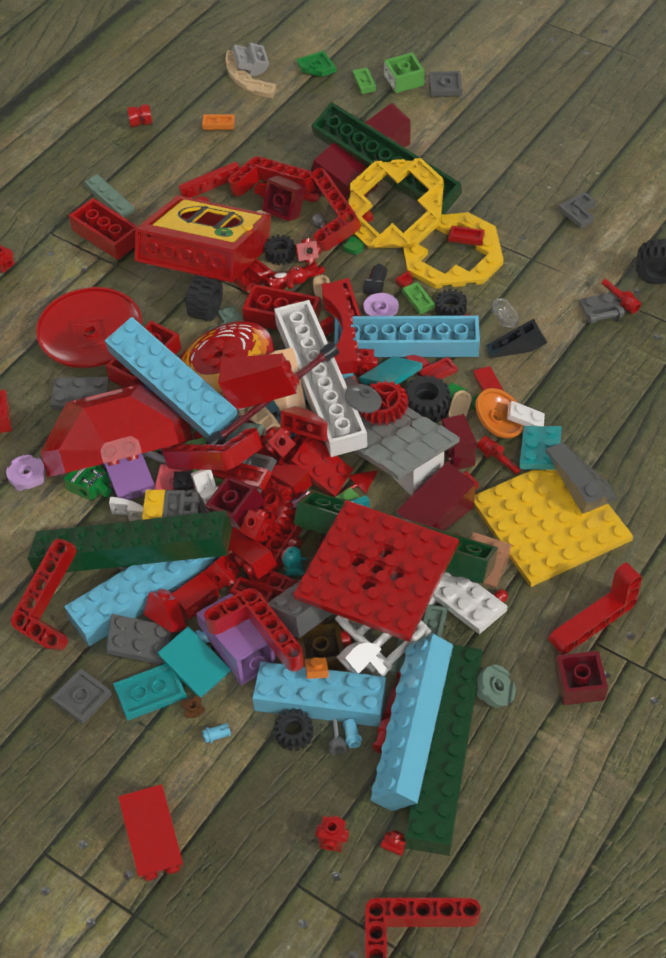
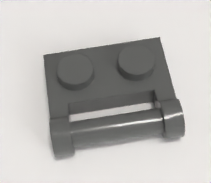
M612 292L580 299L579 302L589 324L612 317L620 318L625 315L623 307L620 306Z

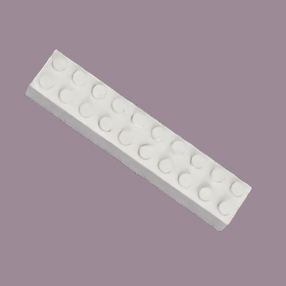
M309 300L274 309L275 321L286 349L293 348L299 371L315 359L320 352L319 350L328 343ZM335 358L318 364V366L301 378V384L312 412L328 422L327 441H325L330 456L333 457L366 448L367 431L358 411L353 409L345 400L344 394L347 386Z

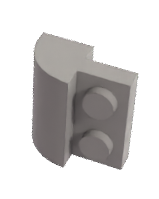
M250 43L248 48L233 45L232 52L237 68L247 70L251 76L260 75L267 70L269 62L264 46Z

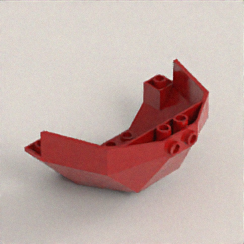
M136 384L66 402L40 453L46 475L51 477L108 463V466L120 463L119 459L127 458V461L139 458L138 454L192 440L193 437L190 425L158 395L143 385Z

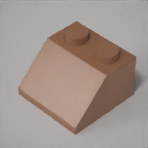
M473 532L470 539L499 547L494 569L483 583V585L496 589L510 559L511 544Z

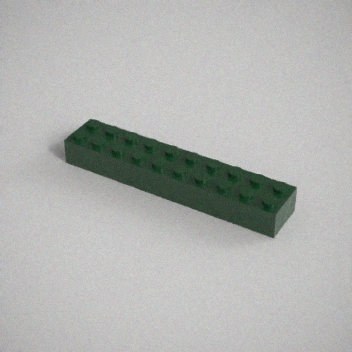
M330 102L311 125L314 136L328 145L334 142L367 168L375 161L391 162V160L401 159L412 161L420 158L333 102ZM425 161L444 180L441 214L444 215L462 194L461 183ZM411 173L398 184L388 174L382 178L417 202L429 191Z
M312 490L297 502L294 524L302 529H311L326 536L346 500ZM394 516L459 539V545L445 571L450 573L451 576L463 577L473 583L483 584L493 571L499 547Z
M225 510L42 530L36 532L27 559L35 574L48 549L56 539L71 542L76 547V554L66 573L227 556L232 526Z
M453 645L418 803L411 805L405 836L406 849L450 856L483 649Z

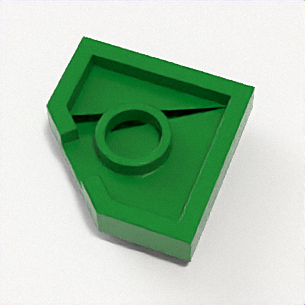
M324 50L296 59V64L303 73L322 77L336 73V66Z

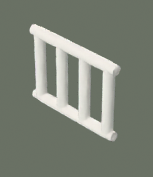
M341 616L335 617L339 625L358 643H370L363 636L370 627L361 625L356 630L348 622L349 619ZM422 620L410 642L404 641L387 658L380 652L376 654L384 660V666L389 671L393 667L392 664L405 652L409 644L416 642L424 634L427 636L431 633V630ZM382 633L372 644L380 648L392 635Z

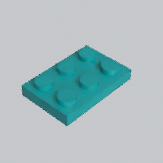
M524 426L520 469L556 470L545 450L561 443L562 426Z

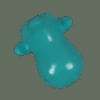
M287 547L281 554L285 576H303L305 570L302 562H305L307 558L301 557V552L297 547Z

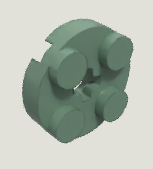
M491 665L481 669L477 679L478 697L494 708H502L511 703L515 698L516 689L514 681L510 682L508 678L509 672L500 665Z

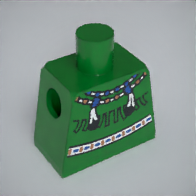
M100 465L70 472L63 478L66 489L69 492L90 501L94 500L99 494L106 498L112 492V488L109 487L108 474Z

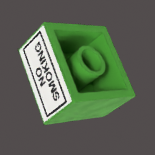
M413 52L384 60V76L395 93L424 86V69Z

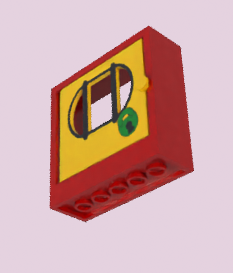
M177 195L135 229V261L233 283L265 251V241L267 242V239L270 237L271 215Z

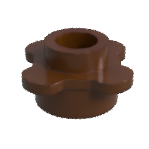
M194 696L193 699L181 702L186 718H197L205 712V708L201 705V697Z

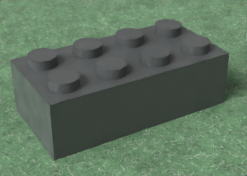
M300 581L268 603L290 633L298 638L333 614L294 599L293 594Z

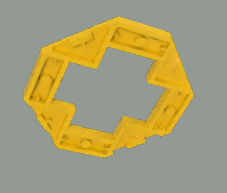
M416 158L412 161H405V159L391 160V162L375 161L350 184L349 205L361 222V228L354 235L362 240L369 249L416 247L441 224L443 178L421 158ZM411 173L429 190L418 200V203L427 212L404 233L392 223L379 234L362 218L373 207L372 203L364 195L387 174L398 184Z
M469 212L441 215V224L436 229L446 235H449L451 225L485 230L482 246L476 245V251L486 256L470 272L455 264L444 274L422 262L428 255V249L419 244L416 247H403L407 271L412 274V277L434 289L442 288L443 285L458 287L474 282L476 285L484 284L503 265L504 261L496 226Z

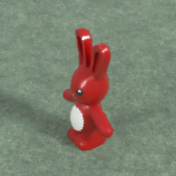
M313 262L304 268L300 266L291 267L288 273L274 272L272 277H264L263 281L267 287L282 290L286 287L292 289L294 285H301L308 278L322 275L325 269L323 266L317 267V263Z

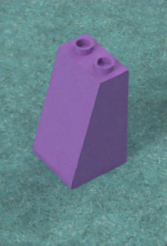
M138 454L139 458L127 461V458L119 459L120 463L108 466V463L102 464L117 498L134 501L135 498L145 497L146 490L155 489V484L142 454Z
M229 594L212 605L203 608L196 614L199 627L242 686L258 676L260 662L276 663L274 651L249 619L217 635L210 634L207 631L204 618L205 611L233 596Z

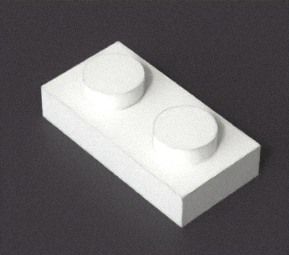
M514 401L508 404V420L523 426H544V413Z

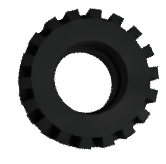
M659 238L647 240V243L644 242L638 248L636 272H638L637 275L639 277H642V280H647L648 283L666 284V239L664 238L662 240Z
M196 275L193 278L186 297L188 316L205 321H212L216 317L223 297L221 280Z
M424 375V377L418 376L417 379H412L410 383L406 384L404 390L408 396V407L436 423L446 417L450 408V389L446 383H443L442 379Z

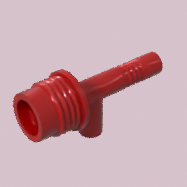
M606 278L601 282L604 287L622 301L620 306L625 310L635 314L640 309L642 303L638 301L631 291H620Z
M484 436L478 442L476 447L486 458L494 456L514 474H519L521 469L503 455V446L487 436Z

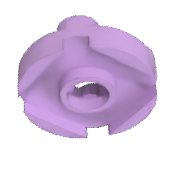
M22 455L12 461V465L9 468L7 467V478L10 484L18 491L30 489L44 483L46 471L42 460L39 458H33L32 455ZM25 470H28V474H23Z

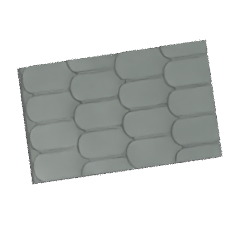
M408 407L406 415H402L401 420L396 419L395 424L389 422L388 426L385 423L381 426L378 423L372 425L371 421L366 422L360 415L367 431V447L353 452L391 475L412 496L444 465V451L460 441V437L442 425H437L427 417H422Z

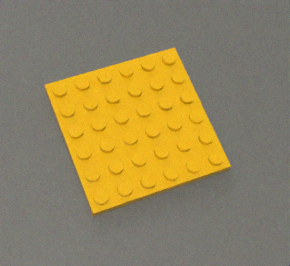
M533 469L480 492L474 498V508L495 538L511 544L510 559L530 587L633 540L632 533L609 504L582 514L557 470Z

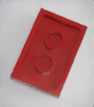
M307 436L288 462L307 470L311 482L324 493L336 497L353 470L338 456L331 457L327 447L319 440Z

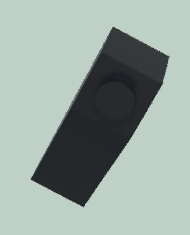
M532 319L489 343L487 347L492 358L532 352L548 342L535 319Z

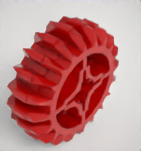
M378 380L377 384L371 382L370 387L378 392L382 403L375 412H360L362 418L366 422L371 421L372 425L378 423L379 426L383 423L388 426L389 422L395 424L396 419L401 420L402 415H406V410L408 409V396L404 388H401L400 384L395 385L394 381L388 383L385 380L381 383Z

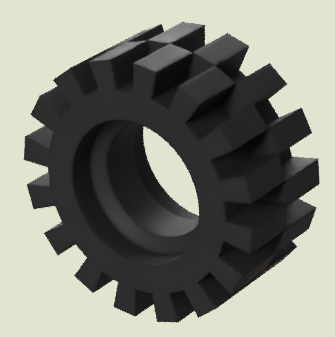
M277 234V237L273 235L271 239L268 238L267 242L265 241V258L269 263L272 262L273 265L275 263L277 265L283 263V265H286V262L290 263L294 259L295 243L289 236L286 237L283 234L280 237V234Z
M451 288L448 291L446 289L443 290V293H438L435 299L436 314L438 313V316L465 315L467 311V298L462 291L458 292V289L452 291ZM453 303L456 306H447L446 304Z
M291 708V713L287 709L284 711L285 715L280 713L278 715L279 719H275V738L277 743L282 745L283 749H286L288 746V751H292L293 747H296V751H299V746H302L304 749L306 748V743H311L313 723L311 717H308L306 712L303 714V711L299 709L297 713L295 708ZM292 724L302 727L301 733L297 735H289L285 730Z

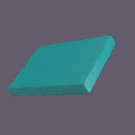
M393 356L360 376V383L370 385L371 382L377 384L378 380L381 383L387 380L388 383L394 381L396 385L420 371L422 363Z
M189 626L157 654L196 696L201 698L231 673V669Z
M166 664L113 683L127 721L187 698L180 678Z

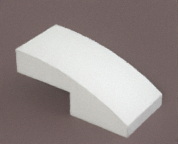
M110 497L109 505L112 514L128 515L129 521L142 520V505L127 499Z

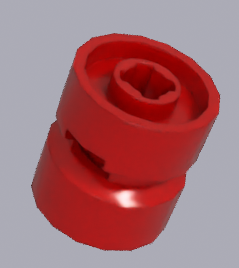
M149 104L140 105L139 108L136 106L127 107L131 128L138 127L140 124H153Z

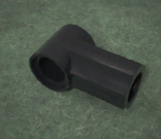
M377 263V265L373 266L369 278H366L364 281L363 293L373 295L383 292L384 280L387 275V268L383 264Z

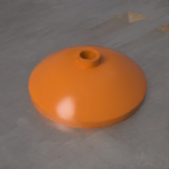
M486 389L479 394L475 404L476 412L482 425L489 432L501 438L510 439L518 436L523 431L524 426L507 419L508 404L511 401H517L500 389Z

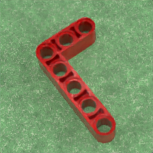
M260 156L251 158L228 179L234 196L245 194L259 180L267 181L275 176H280L306 186L305 193L313 192L316 189L311 171Z
M318 168L313 171L312 178L338 216L313 235L314 241L320 244L321 251H328L356 233L361 228V222L326 170Z
M250 428L242 431L223 445L176 444L164 447L161 451L168 469L229 470L263 448L257 428Z
M297 507L290 508L293 514L287 516L291 520L284 522L286 528L280 527L281 533L275 532L274 538L270 537L265 545L271 551L277 566L259 580L252 574L249 576L250 581L274 591L273 599L299 582L277 573L282 564L281 554L287 548L288 541L295 537L298 538L303 531L300 526L294 524Z
M56 539L51 544L11 617L13 628L45 648L62 651L66 648L68 644L67 636L40 618L76 554L75 545L62 539ZM41 627V632L38 635V629ZM56 637V638H57L56 643L53 644V640H54V638Z
M625 562L620 565L614 573L611 592L554 630L549 635L548 642L561 655H566L627 613L635 606L638 600L642 576L629 563Z
M254 588L246 589L205 611V623L210 634H220L249 619L286 669L289 671H299L304 666L302 647L258 590Z
M373 898L367 902L365 908V957L371 958L374 955H379L382 958H387V927H473L477 925L480 919V904L473 898ZM377 909L380 910L382 913L378 916H374L370 912L372 910ZM400 909L403 910L405 914L402 916H397L396 914H394V911ZM424 909L428 911V914L421 916L417 912ZM447 909L450 910L452 914L449 916H445L441 914V911ZM470 909L476 914L468 916L464 911ZM374 932L382 934L379 939H374L370 935Z

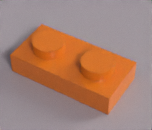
M235 114L203 115V130H234Z

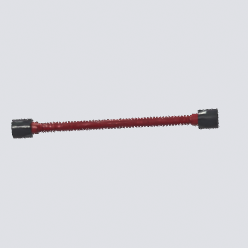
M331 341L319 350L320 352L315 359L296 373L298 379L300 380L318 364L324 361L328 362L338 355L339 350L337 346ZM272 401L255 405L225 430L216 431L205 439L206 444L223 445L225 439L234 430L242 426V424Z

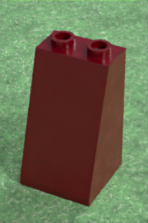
M393 103L364 122L404 148L410 145L411 120Z
M333 142L313 161L311 172L313 173L318 168L325 169L344 198L349 201L351 182L363 173L367 167ZM378 183L364 195L365 198L368 197L371 191L374 192L377 189Z
M447 462L396 511V516L444 531L474 508L475 484L451 463Z

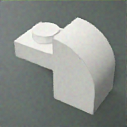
M199 470L191 473V477L206 512H209L205 504L218 487L215 484L211 470Z
M372 643L350 644L337 656L338 660L350 673H360L365 666L374 676L384 677L389 671L384 666V660L376 655L381 649Z

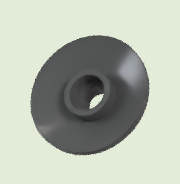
M363 384L349 386L344 394L346 402L353 409L363 413L377 411L382 403L378 392Z

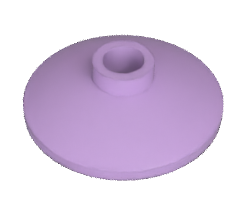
M387 293L373 294L364 302V311L368 316H394L399 308L397 299Z

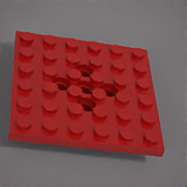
M346 500L296 588L293 597L298 601L410 642L459 545V539Z

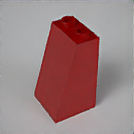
M282 353L223 358L218 385L228 402L238 410L297 394L299 379L293 373L290 361L286 360Z
M159 784L118 796L139 879L144 878L146 882L158 878L157 874L166 872L167 875L179 872L180 867L184 865L163 785Z

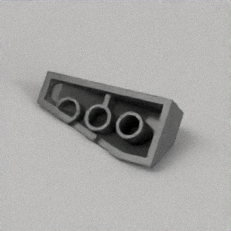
M563 442L545 450L582 514L617 500L608 482Z

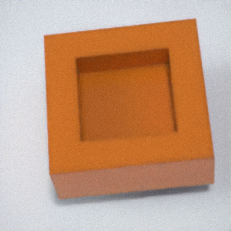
M326 658L305 659L304 666L307 679L328 678L329 671Z

